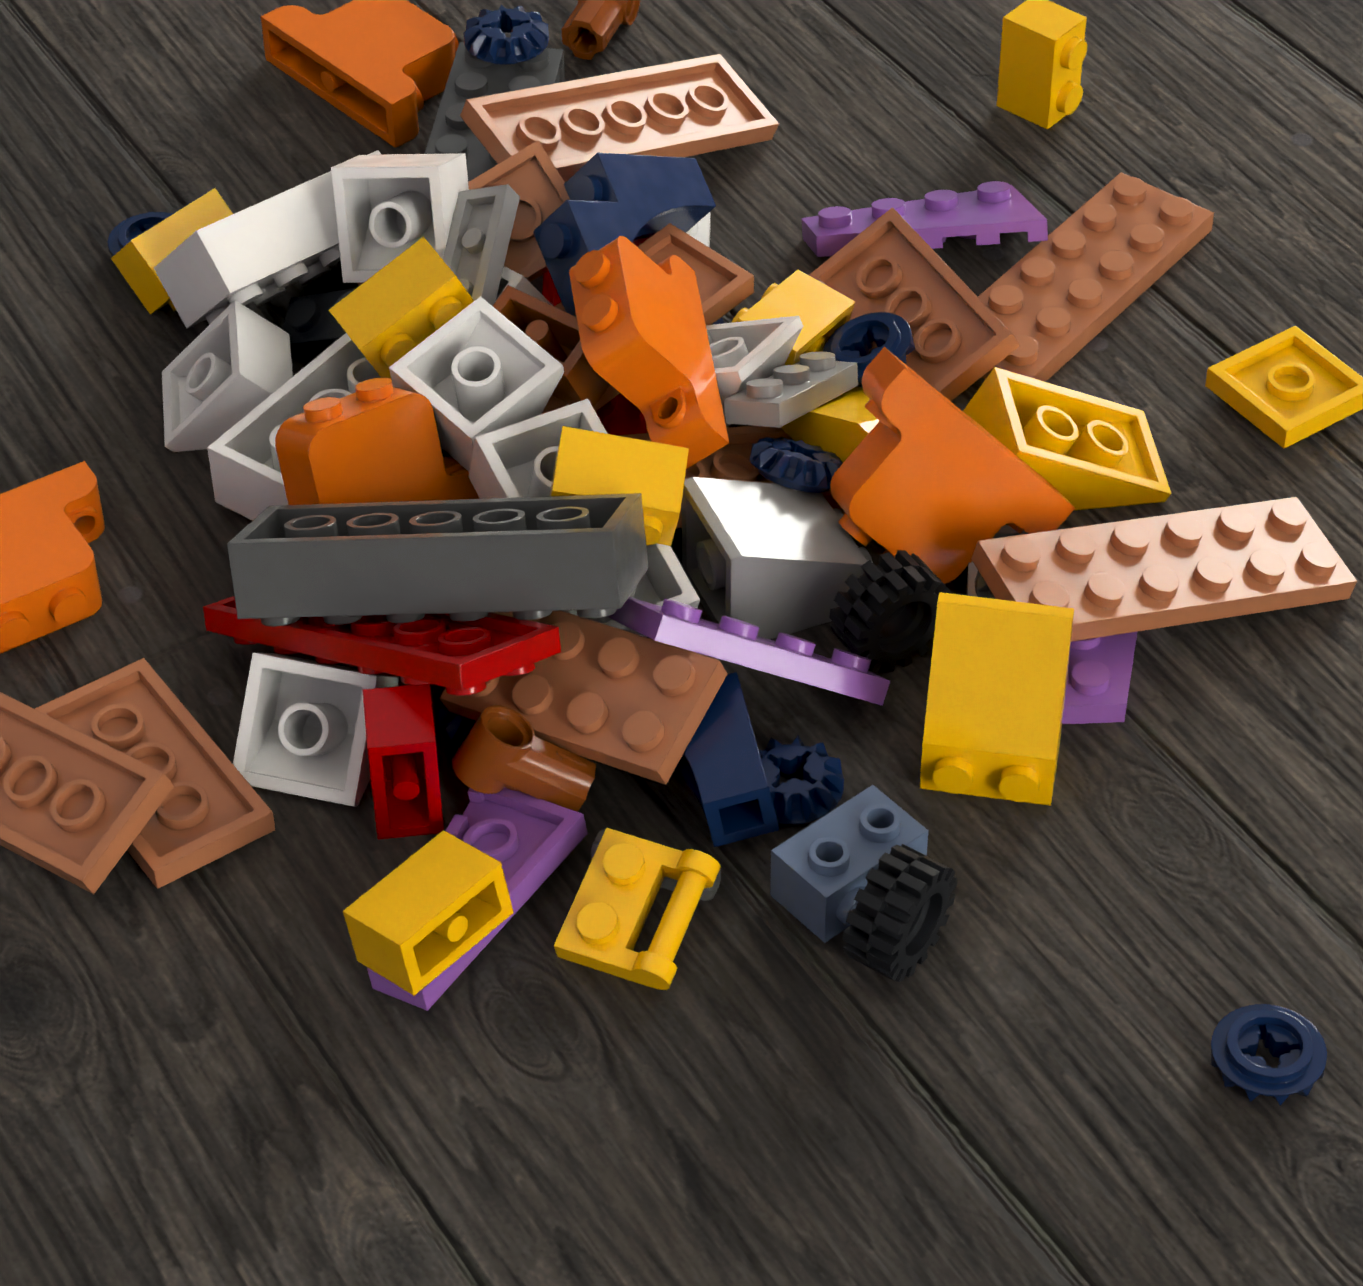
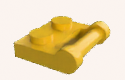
M606 827L554 943L557 957L659 990L669 989L677 971V966L673 963L704 888H710L714 885L721 867L720 863L714 857L699 850L686 849L681 851ZM668 877L678 880L648 951H633L664 878Z

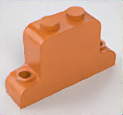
M353 0L323 15L314 14L300 6L287 5L261 16L265 58L268 62L394 148L403 145L418 135V111L423 109L424 101L445 90L459 45L454 31L448 25L443 24L407 0Z
M619 236L599 250H592L584 254L577 264L570 268L569 275L581 347L593 370L642 412L651 442L689 448L686 469L729 444L695 271L677 255H671L659 264H656L624 236Z
M883 347L866 367L862 376V388L869 401L865 404V408L879 422L836 470L830 484L833 498L845 512L838 523L862 545L867 546L874 539L886 549L884 553L889 552L894 558L898 550L906 551L910 556L914 553L946 584L955 580L968 566V563H971L977 542L979 540L992 539L1004 525L1008 524L1019 534L1023 531L1029 534L1057 530L1075 510V507L1051 483L886 347Z
M373 378L360 382L355 386V393L340 399L327 397L310 401L303 406V413L284 421L276 435L275 446L288 505L480 499L468 477L469 472L451 456L443 457L434 411L430 401L421 394L393 387L390 378Z
M85 461L0 494V654L94 615L102 605V595L94 553L88 543L96 540L103 533L105 522L97 478Z

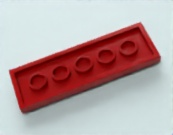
M235 596L203 606L206 631L233 637V641L236 644L250 645L260 643L273 646L274 652L278 654L303 653L315 656V661L320 664L345 663L357 666L358 672L362 674H392L400 676L401 682L404 684L421 685L430 683L446 687L448 694L457 696L479 693L486 689L487 681L502 675L516 676L529 673L536 668L535 662L561 653L558 626L520 620L488 612V615L484 618L464 622L453 621L449 619V613L425 614L422 619L408 623H391L386 620L385 615L362 616L358 621L341 625L326 624L323 621V617H300V620L292 624L265 626L261 623V618L238 619Z

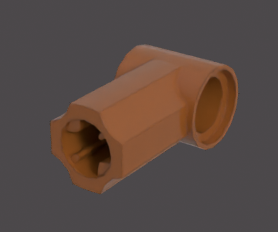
M578 0L576 8L562 27V44L568 46L575 57L592 60L596 53L604 51L620 24L631 26L634 23L638 14L640 0Z
M491 705L483 710L452 759V767L457 777L466 786L477 792L497 794L505 787L576 812L579 811L586 800L596 771V763L536 737L531 724L520 713L502 705Z

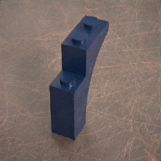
M597 152L564 183L570 200H566L533 231V234L565 311L576 317L569 270L577 264L584 254L592 250L601 249L619 236H624L631 242L651 237L669 223L686 233L714 209L716 204L696 158Z
M737 672L727 674L675 768V771L693 791L703 809L714 847L779 830L768 781Z

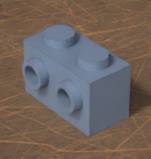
M871 785L771 850L770 896L826 943L851 925L846 920L849 911L857 906L858 901L854 900L859 888L864 890L868 884L866 876L871 868L878 869L879 858L885 852L890 854L893 846H901L902 844L927 856L928 830L877 787Z

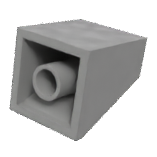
M690 477L684 481L681 503L682 568L699 596L701 604L714 623L720 624L722 615L760 627L757 636L771 640L777 638L779 632L791 634L831 622L832 620L829 618L830 609L839 607L834 601L837 592H847L850 588L845 581L849 576L853 574L858 579L864 574L861 566L869 560L873 563L865 547L858 548L850 534L838 523L843 516L841 510L838 508L832 509L822 493L794 490L774 483Z

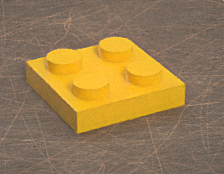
M1296 325L1207 369L1205 386L1283 449L1363 409V377Z

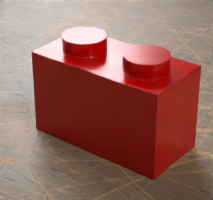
M430 683L364 689L363 702L377 839L438 834L442 832L444 826Z

